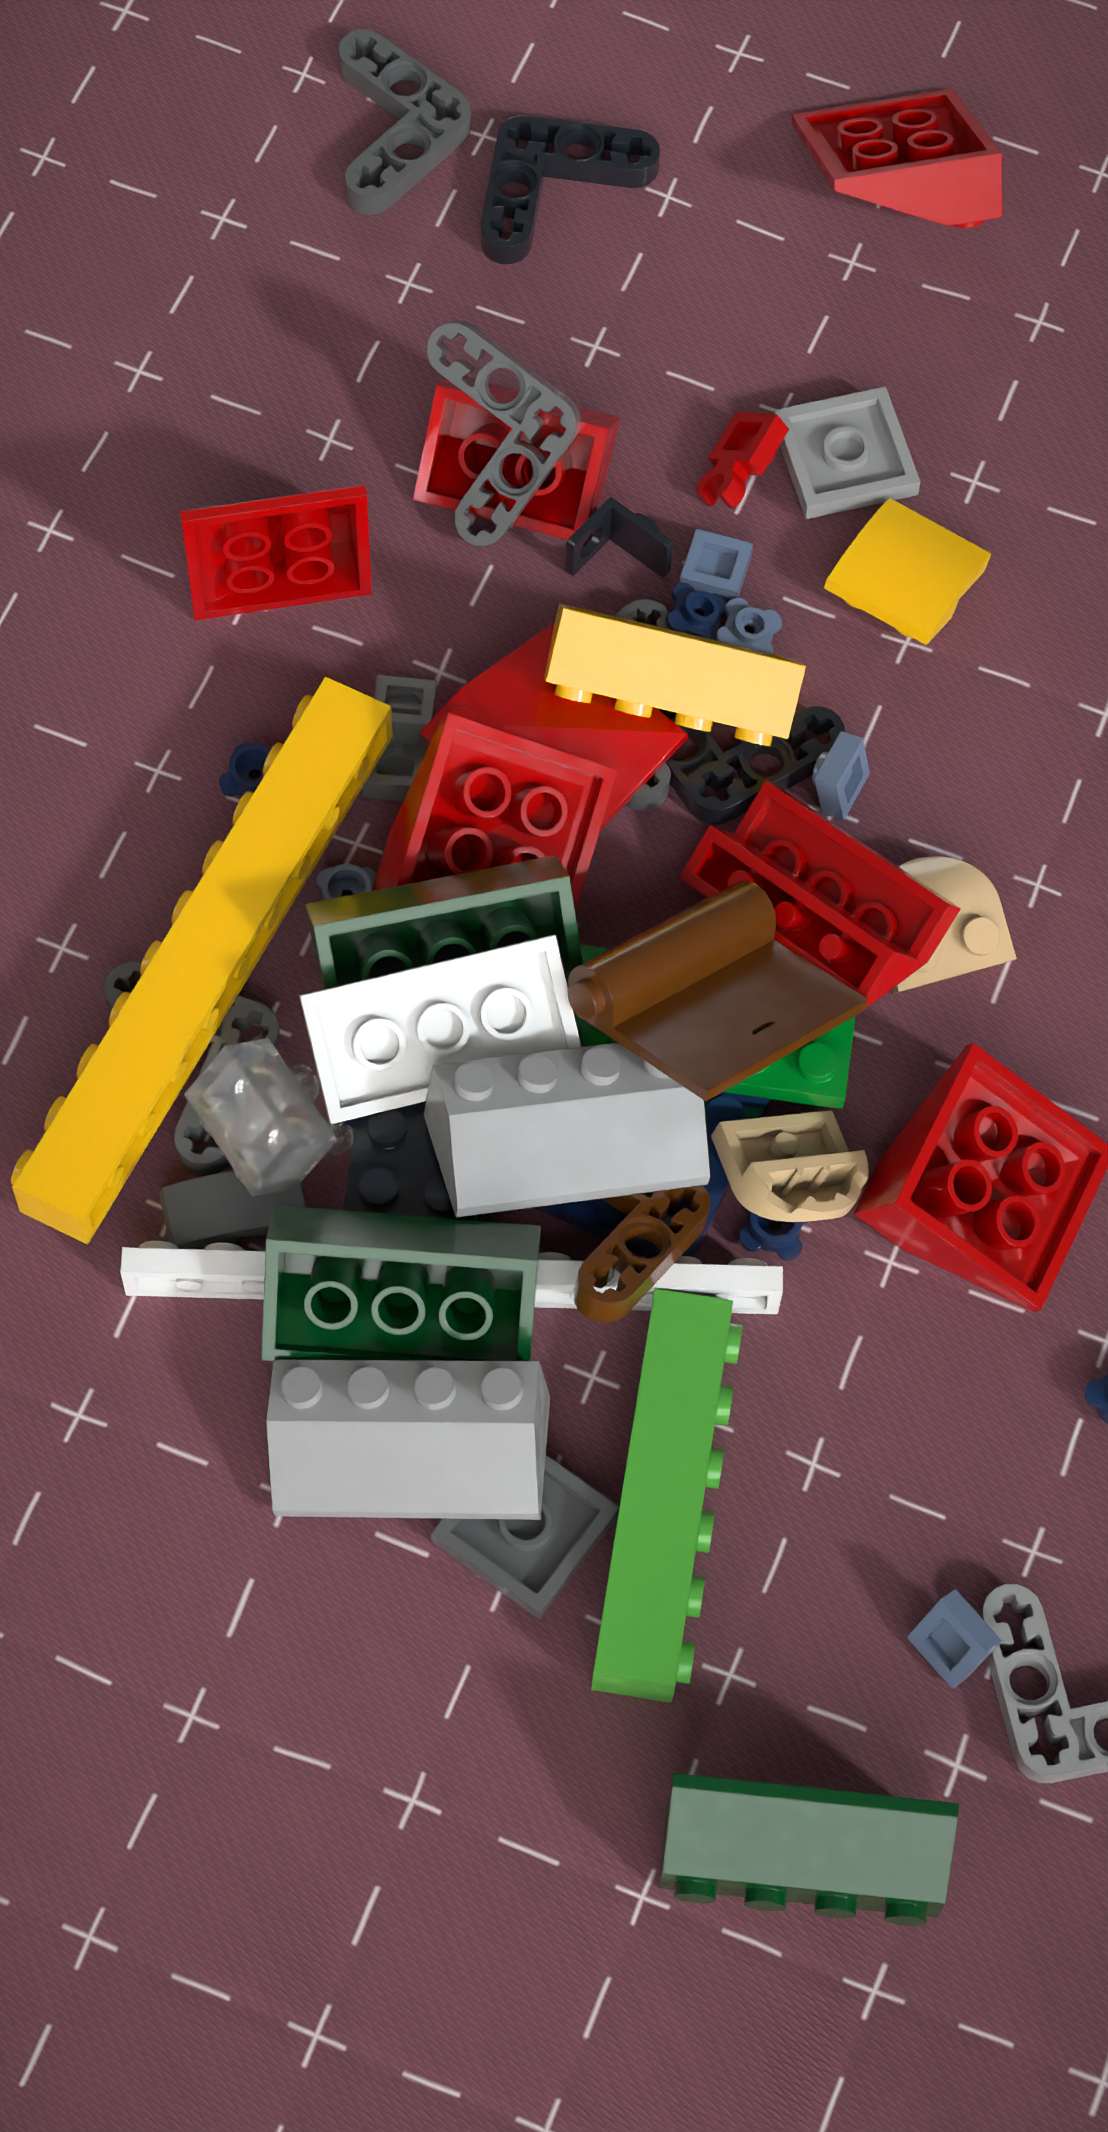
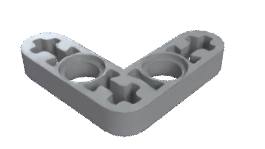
M1004 1584L995 1588L986 1597L979 1616L1002 1640L988 1655L987 1660L1013 1758L1019 1771L1028 1779L1037 1783H1055L1108 1772V1752L1103 1750L1094 1738L1095 1724L1104 1718H1108V1701L1070 1709L1044 1610L1038 1597L1030 1589L1018 1584ZM1003 1603H1010L1014 1613L1025 1612L1027 1618L1023 1620L1019 1628L1022 1650L1012 1653L1005 1658L1002 1656L1001 1651L1010 1652L1014 1644L1011 1629L1007 1623H996L994 1618L999 1616ZM1032 1643L1037 1645V1649H1024ZM1021 1666H1031L1038 1669L1047 1681L1046 1694L1037 1700L1020 1698L1013 1692L1010 1686L1009 1676L1011 1672ZM1052 1708L1055 1715H1047L1043 1722L1044 1731L1048 1742L1051 1744L1061 1743L1063 1750L1057 1754L1054 1759V1765H1047L1043 1755H1031L1029 1751L1038 1739L1035 1719L1032 1718L1022 1724L1019 1717H1035Z

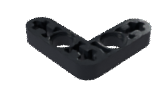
M519 115L507 119L498 131L481 220V249L485 256L499 264H514L522 261L529 254L532 247L544 177L626 188H641L649 185L656 179L659 171L660 147L657 140L648 132L630 128L529 115ZM519 140L530 141L526 149L516 148ZM548 142L554 143L553 154L546 153ZM572 144H583L590 147L594 153L586 159L576 160L568 157L564 153V149ZM604 150H611L609 161L603 160ZM630 155H640L639 162H627ZM510 181H518L528 186L530 191L522 197L512 198L504 195L500 191V187ZM504 217L514 219V233L511 234L510 240L499 239L503 233Z
M811 706L794 714L788 739L773 736L770 746L744 741L723 752L709 732L678 725L688 734V738L696 743L699 750L693 757L677 759L671 756L666 761L671 771L670 785L690 813L699 821L712 825L729 822L748 811L765 781L787 790L812 776L817 759L823 752L830 751L841 731L845 732V726L841 717L833 710L823 706ZM658 708L675 723L676 712ZM811 729L816 735H822L826 732L828 734L826 744L822 745L817 739H812L805 743L806 731ZM799 747L798 757L796 760L793 750ZM770 754L780 760L783 769L777 775L771 777L761 776L751 769L749 762L757 755ZM734 770H736L739 780L733 783ZM710 785L716 792L727 787L725 800L720 802L714 795L704 798L705 787Z

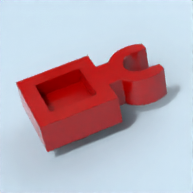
M735 412L708 457L715 467L702 476L695 492L707 506L713 507L718 497H720L729 508L734 509L745 495V482L749 475L762 476L766 467L773 461L776 451L789 428L777 414Z

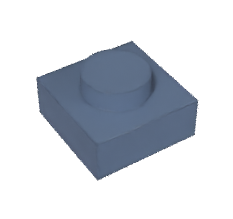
M696 529L680 576V583L690 584L695 591H704L711 595H721L727 603L733 598H739L752 558L753 543Z
M841 731L830 751L823 752L817 759L813 770L812 784L816 787L822 814L844 821L869 777L870 770L863 738Z
M956 1589L941 1598L907 1637L952 1689L968 1679L1002 1641Z

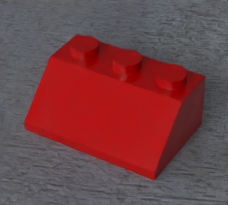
M446 378L436 385L413 500L456 511L460 501L512 428ZM488 383L492 396L501 402H511L519 393L516 390ZM558 407L550 412L540 409L538 415L544 420L541 430L531 440L522 432L519 440L536 446L547 460L551 453L539 447L547 436L553 432L565 433L566 428L560 423L564 413ZM578 407L581 415V426L577 436L512 526L568 540L595 513L608 475L621 417ZM512 453L505 457L502 463V473L508 483L522 487L530 483L533 477V466L526 456L520 453ZM488 480L485 488L494 490L496 493L486 505L480 509L471 506L470 511L475 516L492 520V513L500 502L506 499L513 508L516 500L500 494Z

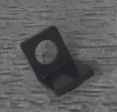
M612 497L566 543L565 571L572 576L609 540L661 577H665L671 570L672 541L659 531L656 524L649 517L642 513H633ZM595 531L589 543L582 549L585 541Z

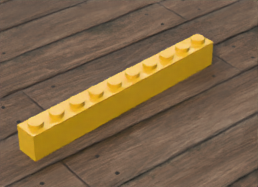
M327 677L324 678L314 696L307 694L303 697L294 714L293 730L284 744L277 742L266 758L262 781L254 793L247 791L240 799L233 816L234 826L224 842L217 840L209 849L203 863L202 873L204 875L193 892L186 890L179 898L172 914L171 922L173 925L163 942L156 940L147 950L140 968L142 976L131 993L123 992L116 1000L109 1016L110 1028L99 1045L93 1043L84 1052L77 1068L76 1076L78 1080L67 1098L60 1096L51 1106L44 1123V1130L46 1132L34 1151L26 1150L17 1161L11 1176V1184L13 1185L12 1189L21 1213L87 1245L89 1244L393 738L390 705Z

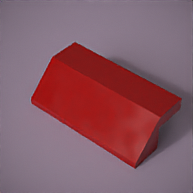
M768 781L764 782L734 833L712 825L708 827L679 876L680 880L706 898L738 881L748 880L757 884L766 892L775 910L776 928L774 940L868 999L867 1007L928 963L961 909L778 785Z

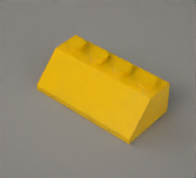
M559 603L544 679L546 682L557 684L554 695L562 698L591 703L592 694L596 693L617 698L614 709L621 712L650 718L652 709L655 707L676 712L675 724L710 732L714 721L737 727L734 738L770 746L773 736L785 739L789 737L806 666L792 658Z

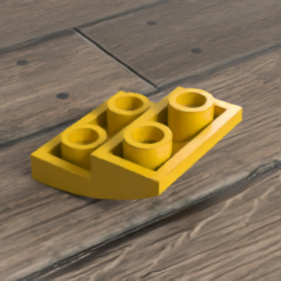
M889 498L845 551L827 578L824 589L844 599L850 606L862 609L889 624L902 635L914 638L927 646L952 618L959 599L984 573L991 553Z

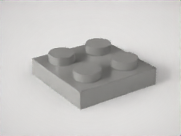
M886 386L774 410V414H777L789 428L780 444V448L805 519L884 503L889 498L897 500L918 495L921 482Z

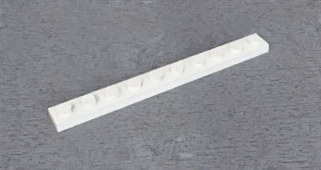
M148 1241L140 1244L139 1248L122 1247L120 1273L126 1296L264 1300L266 1251H244L242 1247L231 1243H213L207 1245L205 1250L178 1249L176 1245L169 1242ZM540 1253L535 1307L577 1309L573 1300V1293L578 1270L584 1261L571 1260L569 1256L561 1253ZM681 1256L632 1310L651 1311L654 1290L657 1288L733 1300L732 1313L778 1314L783 1293V1267L767 1266L766 1262L754 1258L736 1259L729 1262L728 1265L702 1264L699 1259ZM615 1269L614 1277L605 1287L601 1289L594 1287V1289L601 1293L609 1288L616 1290L620 1273Z

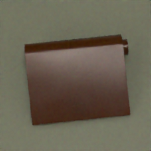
M748 880L738 881L577 966L570 973L568 980V1000L573 1011L579 1017L585 1019L588 1023L704 1101L710 1100L867 1009L868 999L774 940L776 914L773 904L762 888Z

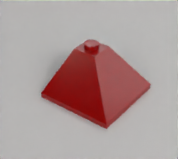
M953 88L792 114V126L833 189L837 192L945 226L953 225L958 228H973L981 225L984 220L1002 217V152Z
M365 485L180 511L195 621L372 594L368 500Z
M552 623L461 687L419 733L428 749L444 713H451L618 770L600 829L601 831L628 803L632 795L688 739V734L655 707L652 709L651 717L648 718L615 710L617 698L593 693L591 703H583L554 695L557 684L546 682L544 679L555 623Z
M444 713L389 832L372 891L556 855L570 877L576 913L618 770L451 713Z
M975 1043L967 1044L882 1156L853 1214L902 1250L1032 1312L1041 1311L1108 1168V1144Z

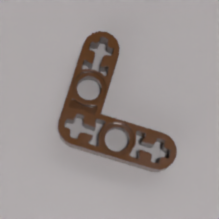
M702 1185L601 1198L627 1215V1217L593 1251L578 1270L573 1300L577 1309L585 1317L596 1322L609 1323L618 1321L626 1316L701 1235L710 1210V1196ZM682 1205L689 1209L680 1210L672 1218L670 1227L664 1223L668 1208L676 1210ZM644 1239L652 1242L658 1248L660 1254L651 1258H640L633 1255L625 1244L630 1240ZM615 1269L620 1273L616 1290L609 1288L601 1293L594 1289V1287L599 1289L605 1287L614 1277Z

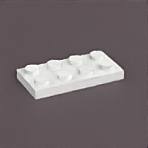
M549 935L299 995L330 1124L426 1101L433 1064L581 1047L573 1009L568 1000V987L556 935Z

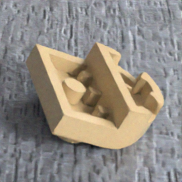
M942 856L917 858L898 866L961 909L928 963L892 989L893 994L1017 959L997 890L989 878L979 869L964 861Z
M832 1110L724 1121L718 1124L711 1135L737 1200L752 1213L770 1220L806 1222L845 1216L858 1200L862 1187L868 1179L869 1168L865 1151L849 1152Z

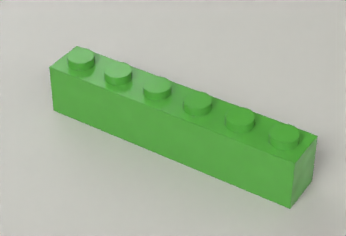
M657 1288L654 1290L591 1690L672 1703L676 1682L690 1683L695 1643L682 1641L686 1616L695 1618L700 1616L705 1577L693 1576V1566L696 1551L709 1553L715 1513L702 1511L705 1487L719 1488L724 1449L712 1448L711 1446L715 1424L728 1426L734 1387L721 1385L724 1362L737 1364L743 1325L730 1323L733 1300Z

